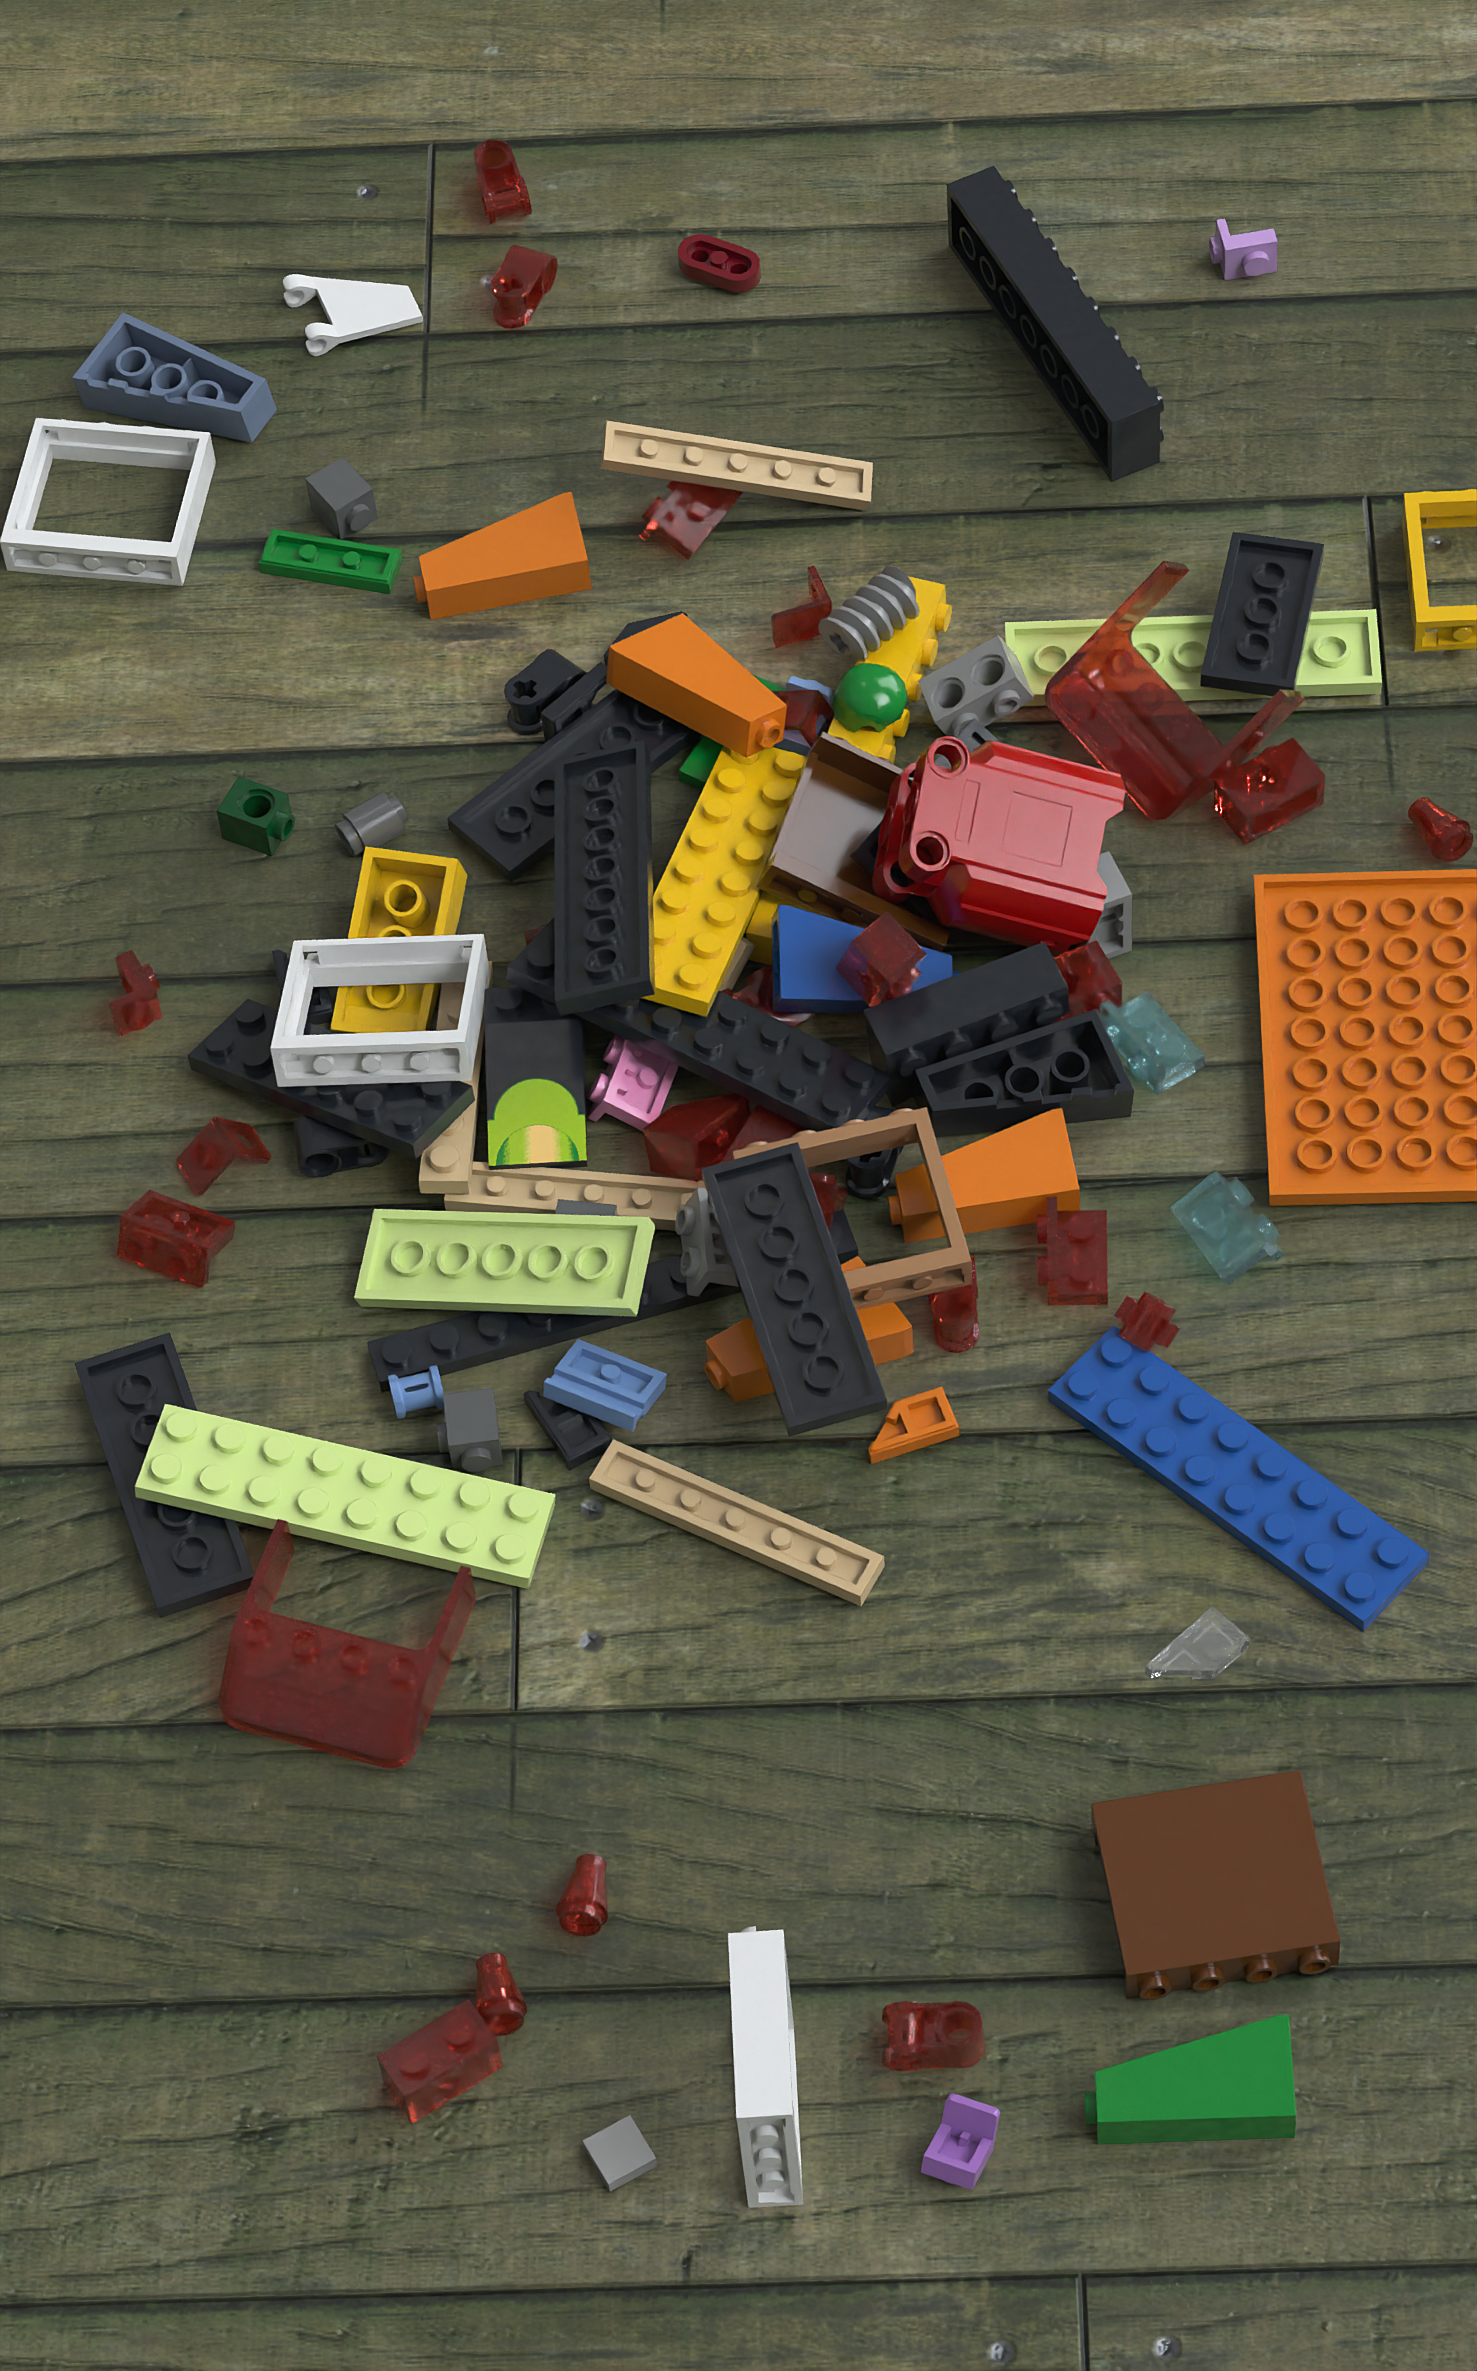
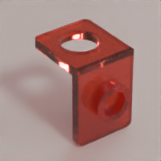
M814 565L807 567L809 595L812 602L775 613L771 616L772 638L776 648L799 641H808L815 636L821 635L818 624L823 618L829 617L832 612V601Z
M819 690L772 691L787 705L784 730H799L812 748L818 739L816 721L819 715H822L826 721V733L834 718V711Z
M214 1116L179 1155L176 1164L194 1194L203 1195L235 1158L267 1164L272 1157L252 1125ZM235 1133L240 1134L241 1136L246 1138L252 1145L253 1149L245 1146L237 1138Z

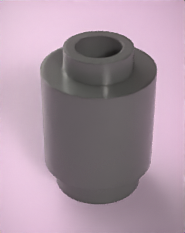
M380 792L342 815L343 820L335 824V829L346 849L355 857L365 851V846L379 848L405 832L403 822L408 820V816L402 804L394 795L387 798L384 793Z

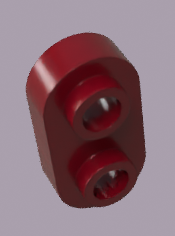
M705 234L689 236L678 247L679 268L688 277L735 293L749 291L760 282V259L756 253L749 249Z

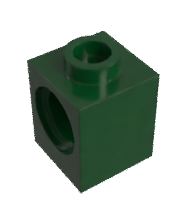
M238 776L216 810L222 839L269 856L274 854L281 841L288 840L295 824V817L292 815L287 793Z

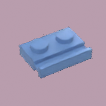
M577 1339L555 1367L554 1375L551 1379L547 1377L544 1381L543 1397L633 1432L639 1418H644L666 1389L667 1374Z

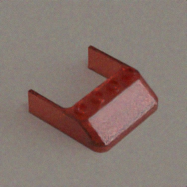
M1169 561L1161 562L1049 680L1045 689V701L1050 711L1103 770L1121 774L1125 786V795L1142 814L1154 820H1168L1176 817L1221 785L1306 699L1300 691L1280 689L1226 746L1219 741L1132 643L1131 635L1134 628L1189 572V569L1184 564Z
M277 1519L231 1631L218 1696L224 1720L230 1726L240 1730L383 1768H398L407 1764L417 1752L476 1601L471 1568L460 1567L433 1638L428 1646L420 1650H413L270 1613L295 1552L288 1521Z

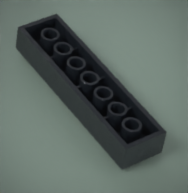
M991 166L946 184L949 247L1111 482L1160 463V442L1164 440L1163 431L1160 426V413L1164 411V404L1159 391L1154 386H1148L1143 378L1138 361L1133 356L1128 357L1122 349L1118 333L1112 326H1106L1100 317V311L1095 300L1091 296L1086 297L1080 289L1074 270L1063 265L1052 239L1049 237L1044 238L1038 228L1033 212L1029 208L1024 209L1018 201L1017 192L1010 180L1004 181L995 166Z

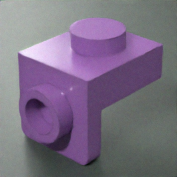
M954 2093L949 2094L945 2101L942 2123L923 2156L921 2173L973 2190L994 2149L1000 2117L999 2109Z

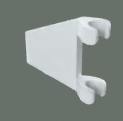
M292 274L283 279V286L286 290L284 299L289 307H299L317 295L330 324L316 322L307 325L305 328V334L308 338L306 348L313 356L322 355L339 343L423 322L418 305L409 287L405 285L309 277L299 274Z

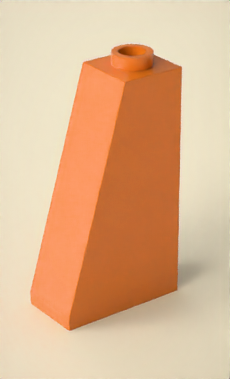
M572 492L562 493L418 556L421 575L413 576L418 604L427 602L431 620L592 589L587 553Z
M683 613L609 646L606 682L613 688L746 758L783 741L787 705Z
M1062 1108L1052 1109L941 1156L964 1234L1080 1216V1189ZM924 1163L895 1175L896 1195L888 1196V1207L891 1224H901L904 1243L945 1237Z
M859 1256L841 1265L843 1272L866 1267ZM894 1302L856 1310L875 1365L901 1359L914 1353L912 1325ZM749 1317L705 1341L708 1361L703 1365L705 1373L712 1385L717 1390L724 1388L734 1403L774 1392Z

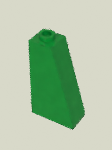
M1289 2014L1269 2017L1095 2071V2091L1085 2092L1086 2125H1097V2144L1295 2138L1296 2105Z

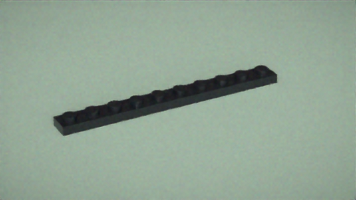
M844 1209L823 1215L840 1264H844L859 1256L858 1247ZM681 1254L647 1264L637 1317L476 1311L368 1341L367 1344L382 1393L391 1390L388 1379L389 1375L396 1374L398 1378L428 1372L430 1366L437 1365L439 1375L443 1376L740 1293V1289L737 1286L709 1282L699 1296L688 1295L686 1276H683L680 1271Z

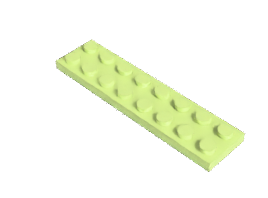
M1376 609L1312 612L1294 697L1381 694L1382 676ZM1214 615L1005 622V642L1018 657L1034 696L1033 700L1022 706L1279 697L1200 686L1201 670Z
M165 1404L135 1485L137 1498L529 1589L555 1507V1494L168 1404Z

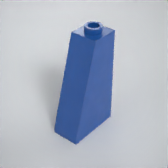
M778 905L771 918L773 1012L864 1014V1010L959 974L958 971H952L951 955L789 905Z

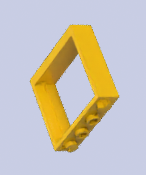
M1477 489L1404 493L1402 529L1414 651L1477 649V605L1429 607L1421 530L1477 527ZM1425 629H1437V632H1425Z

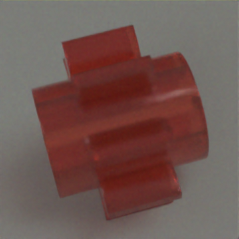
M1147 1291L1142 1293L1139 1300L1126 1296L1114 1315L1124 1323L1118 1334L1148 1353L1152 1351L1156 1343L1168 1348L1180 1329L1171 1321L1176 1309Z

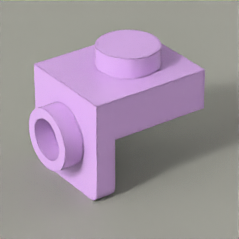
M1225 218L1216 220L1215 237H1209V251L1212 263H1220L1224 280L1277 272L1278 241L1274 229L1230 236Z

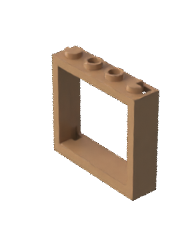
M927 1107L916 1110L899 1109L886 1117L868 1121L850 1120L837 1128L820 1132L802 1131L789 1139L771 1143L754 1142L741 1150L733 1151L734 1160L798 1142L806 1167L808 1168L918 1142L949 1248L843 1272L856 1310H861L972 1284L971 1257Z

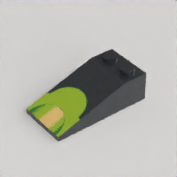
M521 987L485 989L489 1170L537 1167H587L586 1020L573 1013L560 1016L555 1004Z

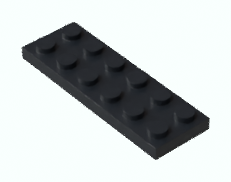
M615 689L447 818L449 830L510 882H513L555 849L556 760L645 740L650 753L651 775L702 734Z
M250 999L243 1002L187 1055L191 1070L413 1159H417L475 1101L472 1085L461 1081L278 1087L270 1049L278 1010ZM307 1021L303 1035L338 1034Z
M799 1143L788 1144L702 1168V1178L789 1437L886 1410L887 1398Z
M170 1332L76 1362L75 1367L159 1617L162 1618L258 1586L235 1520L136 1497L135 1485L165 1404L197 1411Z

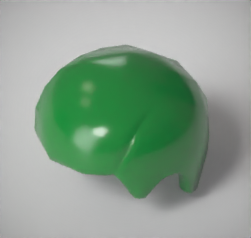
M864 663L851 667L840 678L832 701L835 718L852 732H857L863 726H871L878 732H881L886 726L899 720L908 701L905 682L895 670L887 666Z

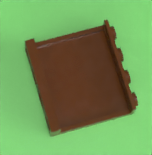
M822 732L805 758L757 888L808 912L941 952L946 946L951 932L946 930L947 926L940 924L932 909L924 918H921L911 913L901 903L892 904L879 898L872 887V876L850 857L854 850L883 819L890 786L893 779L903 769L894 766L885 758L876 757L851 745L843 738L834 737ZM908 778V785L910 788L912 785L913 778Z
M1301 1770L1091 1803V1827L1095 1846L1099 1847L1125 1973V1993L1127 1999L1140 1997L1144 2000H1156L1169 1995L1172 1991L1193 1988L1196 1991L1205 1992L1215 1990L1228 1982L1247 1980L1251 1983H1262L1275 1978L1278 1974L1300 1971L1303 1974H1317L1327 1970L1330 1966L1339 1965L1340 1937Z

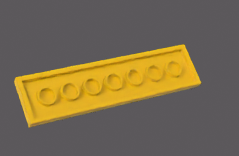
M723 746L653 895L655 994L641 998L707 1017L763 892L762 889L757 888V884L806 756L771 747L746 758Z

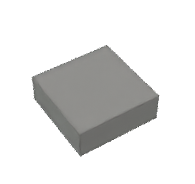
M630 2115L582 2140L584 2150L609 2192L657 2167L655 2155Z

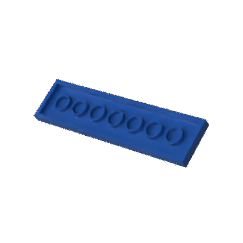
M1115 1325L1048 1390L1049 1402L1363 1632L1429 1562V1552Z

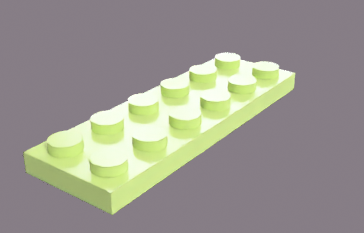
M374 1209L354 1299L361 1307L637 1317L655 1225L649 1217Z

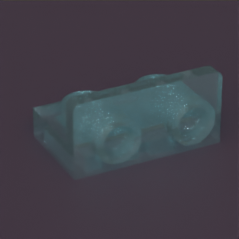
M1148 991L1118 1009L1110 1000L1100 1004V1017L1115 1049L1127 1060V1065L1132 1075L1139 1082L1145 1081L1157 1095L1205 1067V1055Z
M1215 1170L1172 1205L1170 1209L1220 1278L1230 1285L1267 1254L1276 1261L1280 1260L1285 1254L1275 1242L1281 1237L1277 1228L1263 1213L1257 1217L1249 1207L1255 1199L1239 1179L1235 1178L1229 1182Z

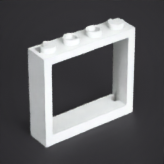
M36 418L0 539L7 571L183 586L216 464L210 432L162 429L150 426L115 425L105 422L91 423L67 421L64 419ZM53 458L191 470L172 542L32 530Z
M484 934L294 941L270 1048L278 1087L470 1081L472 1079L485 1003V989H487L490 974ZM317 951V953H309L307 959H304L303 952ZM466 982L457 1030L303 1035L313 987ZM446 1048H456L455 1050H446Z
M753 1926L741 1932L728 1933L736 2116L749 2208L803 2205L794 2021L784 1931H756V1926Z

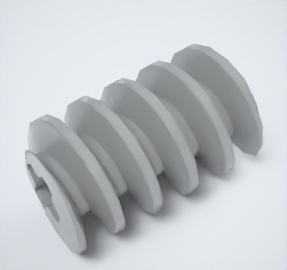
M893 565L885 566L881 574L873 576L868 585L861 586L855 593V596L848 597L841 607L835 608L829 617L823 618L818 624L819 633L828 646L836 653L850 657L858 663H863L868 657L867 650L876 652L880 648V639L889 641L894 635L893 629L902 630L907 624L906 618L915 619L918 617L920 611L916 602V590L913 583L900 568Z

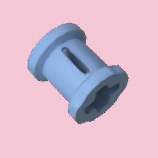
M437 1365L430 1366L428 1372L402 1378H398L396 1374L388 1376L397 1419L405 1418L406 1412L436 1406L439 1410L444 1409V1393Z

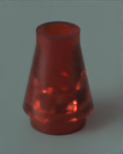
M1428 797L1419 798L1410 806L1408 818L1415 824L1435 858L1453 862L1462 858L1469 851L1473 844V834L1470 832V825L1467 821L1438 806Z
M583 1854L577 1857L575 1868L556 1906L559 1924L562 1929L570 1934L583 1937L595 1935L608 1920L607 1862L600 1856Z
M500 1953L485 1954L475 1964L477 1982L474 2018L482 2026L483 2031L489 2035H509L523 2026L524 2016L527 2013V2004L508 1967L506 1956Z

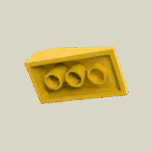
M365 846L348 939L455 935L467 880V873L459 860ZM442 983L338 986L330 1030L346 1034L429 1031Z

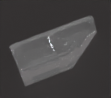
M1212 1606L1145 1665V1674L1150 1679H1161V1675H1192V1679H1214L1250 1647V1637Z

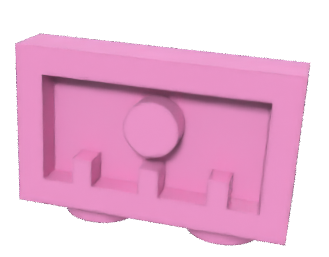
M615 1035L603 1056V1061L609 1063L605 1074L600 1073L596 1077L588 1093L587 1099L592 1101L593 1104L587 1118L597 1122L606 1112L649 1134L657 1123L679 1065Z

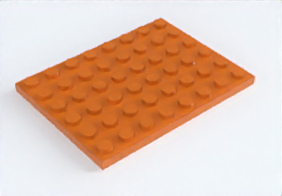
M1477 869L1254 875L1253 890L1269 1206L1477 1201Z

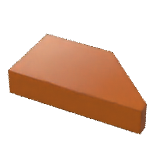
M942 1386L894 1401L885 1417L886 1422L879 1435L868 1448L870 1463L874 1464L958 1437L959 1426Z

